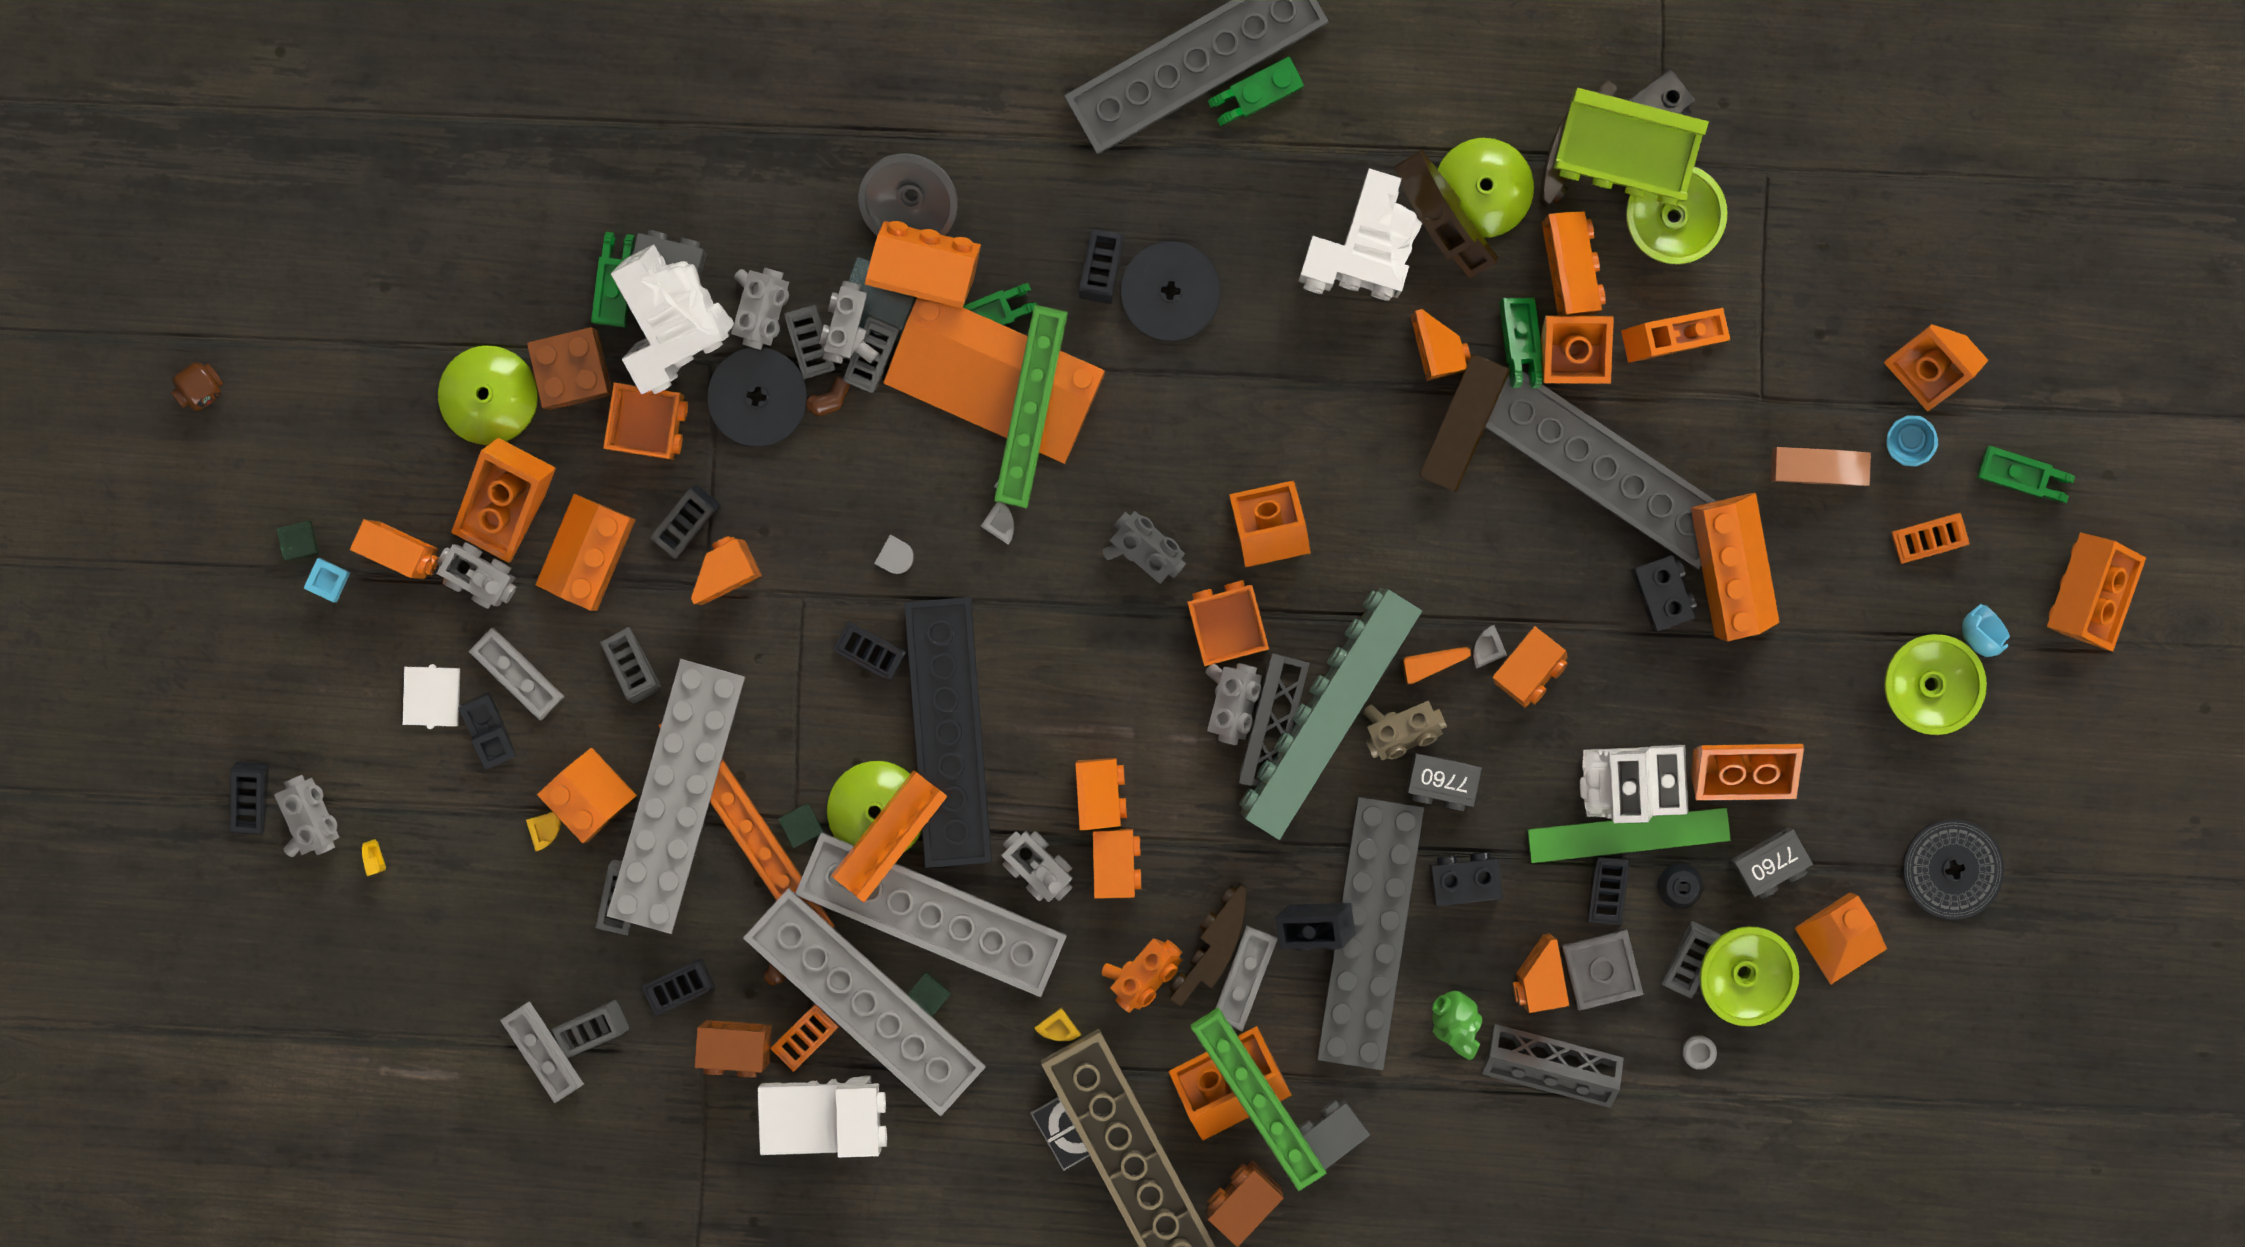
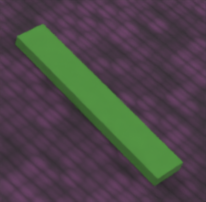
M1034 305L994 501L1027 508L1029 505L1068 315L1067 311Z
M1726 807L1688 811L1687 814L1655 815L1652 816L1649 822L1614 823L1613 820L1527 829L1531 863L1731 841Z
M1220 1008L1214 1009L1190 1025L1191 1029L1297 1190H1302L1327 1174L1325 1168Z

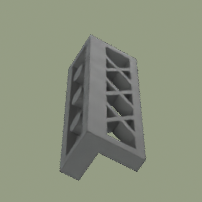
M1274 653L1270 654L1238 777L1239 783L1257 786L1260 780L1254 779L1257 764L1266 758L1272 762V755L1278 752L1276 749L1269 752L1263 741L1266 731L1277 726L1282 735L1284 731L1280 723L1287 720L1285 732L1290 734L1293 729L1294 721H1292V717L1298 709L1310 663ZM1283 664L1301 667L1298 681L1285 688L1280 679ZM1279 683L1280 687L1282 688V691L1276 694ZM1296 687L1292 700L1288 691ZM1285 693L1291 704L1289 714L1277 720L1272 712L1274 699ZM1271 716L1274 722L1268 725L1269 718ZM1263 748L1265 755L1259 758L1261 749Z
M1495 1024L1482 1074L1611 1108L1620 1091L1624 1058ZM1499 1038L1512 1040L1518 1048L1512 1051L1499 1048ZM1534 1047L1544 1048L1550 1056L1546 1059L1538 1058L1530 1049ZM1567 1055L1575 1056L1582 1065L1577 1068L1568 1066L1563 1057ZM1600 1063L1613 1066V1077L1600 1074L1595 1066Z

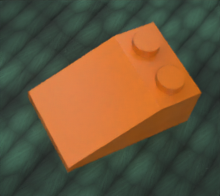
M500 438L495 439L480 452L451 533L510 563L546 496L556 468Z

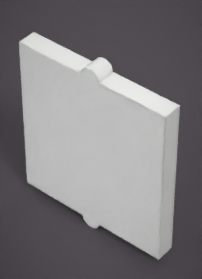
M434 664L429 665V667H404L403 725H427L428 729H432L434 726H458L460 668H436Z

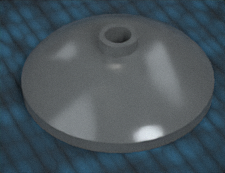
M901 153L880 159L867 171L859 188L858 203L861 215L867 226L876 236L884 221H900L908 227L920 230L932 229L945 236L952 227L957 215L958 198L950 177L936 163L919 155ZM908 189L916 190L918 195H910Z

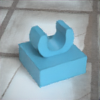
M317 558L304 589L332 602H337L351 572L321 558Z

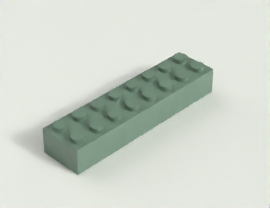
M1379 588L1378 591L1372 590L1362 605L1366 610L1361 619H1354L1345 632V636L1348 637L1346 643L1342 648H1335L1327 661V664L1331 667L1324 677L1319 675L1311 686L1309 692L1313 696L1307 705L1302 703L1293 715L1292 721L1295 724L1290 734L1285 731L1282 733L1274 747L1278 752L1273 761L1266 760L1256 776L1260 779V782L1254 790L1249 788L1239 803L1242 807L1240 814L1246 820L1279 840L1422 612L1421 609L1389 589Z

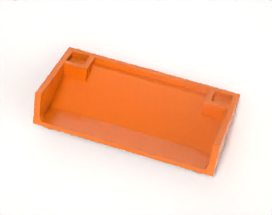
M917 297L883 384L1007 438L1028 336L965 308ZM1060 351L1039 453L1061 463H1066L1103 380L1105 370Z

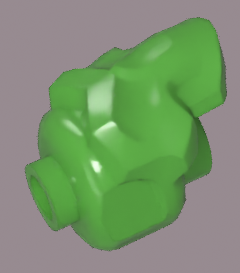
M1456 990L1447 992L1439 996L1433 1004V1033L1438 1039L1451 1046L1459 1055L1471 1060L1476 1055L1480 1043L1475 1040V1036L1481 1027L1482 1016L1478 1013L1474 1000Z

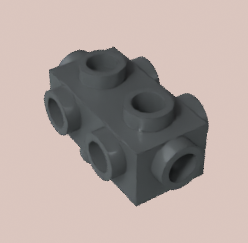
M1136 511L1131 515L1124 512L1113 525V528L1117 530L1110 539V542L1113 544L1103 548V555L1107 560L1124 554L1128 560L1134 561L1160 584L1168 575L1174 579L1186 565L1182 560L1185 553L1180 550L1177 542L1172 538L1165 537L1154 527L1149 518L1140 516Z

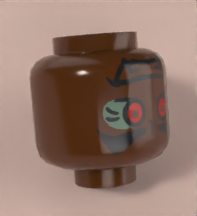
M194 362L173 377L172 381L176 389L171 394L182 408L188 405L192 410L200 411L221 396L220 387L224 384L210 364L203 365L199 362Z

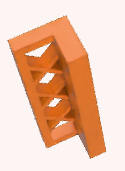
M913 770L832 873L831 877L852 892L862 902H865L944 802L947 795Z

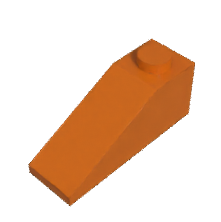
M1723 308L1647 322L1621 330L1628 363L1730 340Z

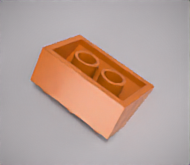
M1585 211L1549 214L1541 223L1558 316L1597 314L1602 311L1601 305L1606 304V297L1603 285H1598L1595 272L1600 271V263L1597 252H1592L1590 239H1594L1592 220L1586 219Z
M884 221L877 235L865 285L963 308L975 278L981 244L973 243L965 237L952 238L940 235L939 232L932 229L920 230L908 227L900 221Z
M573 494L535 585L583 608L597 611L636 519Z
M2080 532L2077 542L2072 547L2067 571L2061 578L2056 602L2050 609L2047 627L2065 636L2113 652L2146 557L2114 540Z
M1803 744L1701 745L1693 749L1690 773L1696 800L1797 799L1804 746Z
M1256 1026L1238 1035L1279 1100L1282 1101L1292 1096L1258 1027ZM1207 1052L1168 1071L1189 1119L1202 1141L1249 1118V1115Z

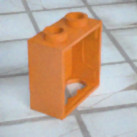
M614 383L604 449L674 460L675 454H680L683 442V435L678 434L680 421L686 420L688 402L684 401V395L665 390L657 394L650 390L641 395L637 386Z
M363 519L350 548L351 551L410 578L425 579L427 574L432 575L439 559L436 556L438 548L380 521Z
M1244 580L1224 585L1226 592L1213 595L1212 589L1193 593L1194 600L1187 602L1204 666L1269 649L1253 586H1245Z

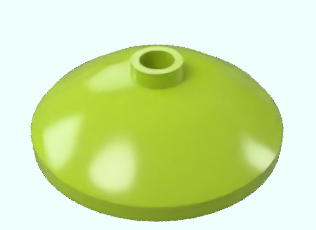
M1492 138L1468 140L1453 148L1439 165L1438 171L1461 200L1459 207L1483 238L1496 237L1510 231L1527 214L1534 194L1533 176L1527 161L1511 145ZM1481 180H1489L1492 183V189L1484 191L1480 187Z
M1697 167L1693 168L1687 190V201H1678L1677 206L1658 202V195L1645 192L1644 198L1633 195L1629 196L1626 207V222L1629 233L1638 248L1650 258L1666 264H1686L1708 254L1720 241L1727 223V204L1717 182L1703 170ZM1670 211H1675L1678 214V222L1672 223L1668 220L1667 216Z
M478 346L462 352L446 367L439 383L438 402L445 422L457 435L476 444L489 445L497 438L506 442L510 441L527 428L536 412L538 388L531 369L518 355L497 346ZM482 388H487L489 391V396L485 400H481L478 396V392Z
M1937 634L1920 636L1903 645L1892 657L1886 670L1884 683L1886 699L1894 715L1910 729L1930 735L1952 733L1963 728L1973 720L1982 707L1987 686L1985 670L1976 653L1968 645L1954 637ZM1928 678H1932L1935 681V687L1930 691L1925 687V682Z
M885 761L861 763L846 771L833 786L827 804L828 822L834 837L855 845L876 819L870 816V807L878 806L882 811L909 777L910 773L896 764ZM922 830L918 833V835L915 837V839L911 842V844L907 847L906 850H908L917 841V839L922 833Z
M1753 926L1736 928L1720 936L1707 950L1700 967V988L1707 1005L1720 1018L1739 1026H1757L1775 1019L1790 1005L1799 984V966L1791 947L1776 933ZM1747 966V973L1744 976H1739V969Z

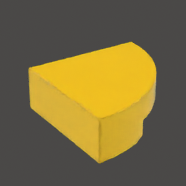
M554 812L526 820L535 851L546 848L558 835L561 820Z
M374 839L363 843L362 857L367 876L385 871L386 866L378 841Z
M1062 1007L1035 1027V1030L1040 1035L1054 1041H1071L1081 1036V1033Z

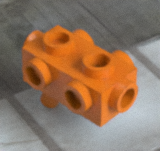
M1153 938L1133 962H1127L1122 969L1106 963L1102 969V976L1115 980L1110 989L1118 996L1115 1001L1129 1013L1134 1008L1140 1010L1154 1000L1156 990L1163 982H1168L1176 975L1178 971L1177 966L1183 961L1179 957L1182 951L1170 940L1162 942Z

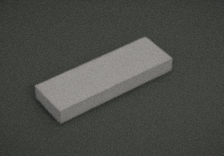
M491 628L469 651L540 721L565 697L495 628Z
M1247 925L1215 1009L1220 1008L1232 1028L1240 1031L1244 1029L1278 939L1276 936Z
M530 1001L500 1020L554 1103L584 1085Z

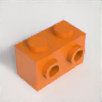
M1534 626L1492 677L1494 684L1525 708L1530 702L1536 704L1545 694L1547 688L1544 685L1552 676L1555 679L1558 678L1567 667L1568 663L1565 661L1568 658L1567 652Z
M1133 829L1093 830L1094 898H1134L1135 889H1141V869H1134V856H1140V836H1133Z

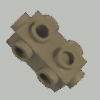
M1429 701L1398 714L1391 712L1384 716L1373 705H1369L1363 712V715L1373 723L1367 727L1371 738L1367 739L1366 743L1373 758L1380 756L1381 760L1387 758L1390 760L1397 759L1403 756L1406 750L1417 745H1430L1437 740V737L1443 735L1442 729L1447 727L1440 709L1433 711Z

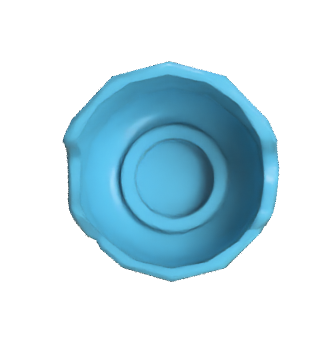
M1907 415L1893 423L1887 433L1886 444L1888 452L1893 459L1904 466L1916 467L1928 462L1932 458L1938 447V438L1934 426L1927 419L1921 416Z
M1980 604L1967 614L1962 623L1964 640L1974 652L1984 657L1997 656L2008 647V644L2004 646L2003 644L2009 638V632L1995 612L1988 606Z

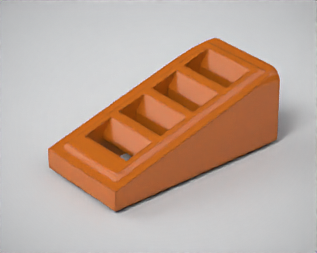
M1955 513L1891 532L1900 564L1969 545L1961 513ZM1947 523L1951 524L1955 537L1954 542L1950 541L1946 527ZM1936 526L1942 542L1940 546H1937L1932 530ZM1922 530L1924 531L1929 548L1923 550L1918 533ZM1905 535H1911L1916 553H1909Z
M1461 647L1403 657L1402 665L1405 683L1407 685L1413 684L1471 656L1470 649L1468 647Z
M814 1004L770 1049L794 1072L840 1025L818 1005ZM813 1015L827 1028L824 1033L810 1020ZM804 1024L818 1037L815 1042L801 1029ZM795 1033L809 1046L806 1051L792 1038ZM786 1042L800 1055L797 1060L782 1047Z

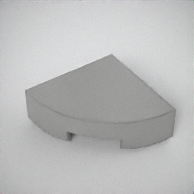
M997 502L981 527L1009 545L1014 534V519L1007 505Z
M1495 625L1485 629L1476 640L1473 650L1475 668L1507 656Z

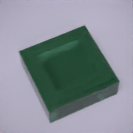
M312 521L276 528L284 561L319 553Z
M809 803L779 818L793 848L820 835L821 832L824 833Z
M926 972L907 995L932 1017L952 993Z

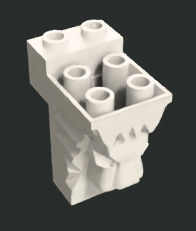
M1373 169L1368 170L1345 244L1341 245L1315 236L1312 237L1298 282L1305 283L1303 289L1322 294L1324 290L1330 291L1334 280L1337 279L1340 280L1339 286L1353 291H1358L1360 287L1372 290L1371 296L1381 300L1390 301L1392 297L1398 298L1402 292L1409 268L1408 265H1405V262L1412 251V242L1422 225L1413 211L1396 203L1399 194L1398 188L1402 178Z
M653 244L625 258L611 273L646 336L645 339L635 343L622 358L641 395L650 390L654 394L665 390L672 385L671 381L678 377L677 372L681 366L694 359L693 355L701 350L705 354L710 353L722 346V341L729 337L728 332L734 325V322L719 303L713 304L708 290L700 284L694 264L681 261L666 265L663 256H660Z
M1685 745L1583 750V777L1580 779V797L1584 799L1587 817L1611 818L1614 823L1649 822L1652 816L1681 815L1688 813Z
M871 1075L853 1077L845 1083H839L836 1079H831L827 1084H819L817 1081L783 1084L775 1082L761 1083L758 1087L760 1155L838 1152V1158L879 1156L881 1147H887L886 1126H880V1113L886 1112L885 1092H879V1084H871Z

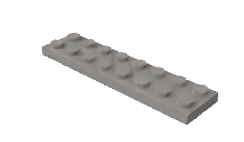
M680 659L607 913L608 917L669 934L673 933L745 681L744 676Z
M821 832L795 895L1039 997L1042 996L1067 937L1066 934L897 863L893 865L867 900L862 902L852 892L831 877L832 873L854 845Z
M790 888L779 897L743 937L744 940L939 1116L944 1114L986 1067L808 904L795 895Z

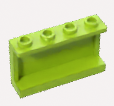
M1576 88L1573 92L1553 168L1561 170L1559 176L1579 181L1580 175L1593 178L1592 185L1612 189V185L1617 184L1626 187L1624 192L1626 194L1644 198L1645 192L1658 195V202L1677 206L1678 201H1687V190L1702 136L1706 134L1709 121Z

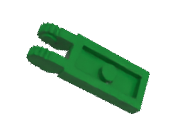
M1289 56L1230 86L1229 90L1208 100L1211 108H1214L1235 98L1240 108L1228 111L1217 119L1219 125L1224 126L1242 116L1246 118L1303 89L1304 84Z
M606 232L602 257H599L591 323L626 328L629 306L611 273L625 258L633 255L635 236L630 234L625 236L622 259H614L612 255L615 246V236L613 232Z
M1025 283L1005 292L1001 290L964 305L963 308L1003 326L1014 323L1015 319L1033 313L1034 305H1037V303H1027L1021 308L1011 311L1007 300L1021 297L1031 291L1029 283Z
M1502 298L1499 306L1506 359L1511 370L1509 373L1510 385L1512 388L1521 387L1523 382L1522 364H1529L1528 376L1532 388H1540L1543 382L1541 365L1542 347L1535 299Z
M1988 445L1985 447L1976 478L2038 498L2044 497L2057 502L2067 503L2068 495L2061 491L2048 489L2046 486L2049 477L2062 483L2073 484L2075 476L2052 468L2053 465Z

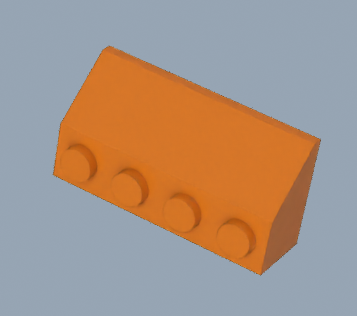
M1756 493L1691 507L1714 636L1725 641H1732L1760 634L1780 623Z

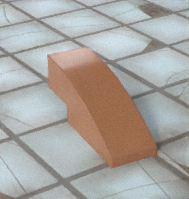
M1775 447L1772 448L1771 482L1870 486L1871 453Z

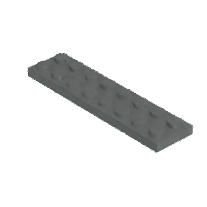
M1231 0L1064 95L1096 154L1099 155L1324 27L1329 21L1317 0Z
M1523 371V382L1520 388L1511 387L1508 375L1485 428L1696 570L1699 569L1701 561L1691 507L1716 502V500L1544 385H1541L1540 388H1532L1529 376Z
M1364 797L1357 798L1341 903H1351L1356 935L1344 948L1334 950L1317 1055V1060L1377 1070L1384 1069L1424 807Z

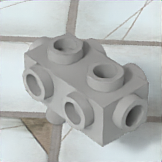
M765 267L763 273L749 270V273H747L743 269L736 272L734 279L744 288L731 334L744 338L743 345L761 350L763 344L771 346L773 338L778 335L780 331L778 320L781 309L789 300V292L787 290L789 282L782 280V272Z
M843 281L839 294L832 293L828 312L834 313L831 326L824 324L819 343L825 345L822 359L842 364L843 358L850 360L852 354L856 352L871 363L877 356L878 352L863 341L866 330L859 327L867 299V293L861 291V285Z
M466 542L462 547L452 544L451 548L446 547L437 561V565L440 566L437 574L444 577L442 582L444 585L457 592H460L462 588L473 594L471 600L488 609L490 605L500 606L502 601L506 604L510 601L517 588L512 584L516 577L509 574L511 567L497 559H493L489 563L480 558L482 554L480 549ZM463 561L470 565V569L466 574L461 573L459 570V565Z
M1238 663L1237 668L1224 667L1221 670L1216 664H1212L1207 668L1206 674L1218 684L1215 689L1216 699L1207 731L1219 734L1218 741L1237 745L1239 739H1246L1247 733L1253 725L1252 712L1255 701L1261 693L1260 682L1262 675L1256 674L1257 667Z
M303 775L284 782L286 789L274 794L289 826V831L293 836L284 847V852L290 857H294L299 850L301 855L313 850L316 855H320L335 848L333 841L340 838L336 831L337 822L333 816L329 815L322 800V789L315 785L313 778L304 780Z
M1015 831L1003 843L1007 850L1001 855L1005 859L1002 865L1015 878L1021 875L1029 883L1026 889L1038 901L1045 898L1050 902L1054 897L1060 901L1073 888L1069 884L1073 878L1069 872L1073 868L1059 854L1053 858L1045 850L1049 844L1036 831L1031 835L1027 831L1022 835ZM1022 848L1031 849L1032 857L1030 859L1024 860L1021 858L1020 850Z

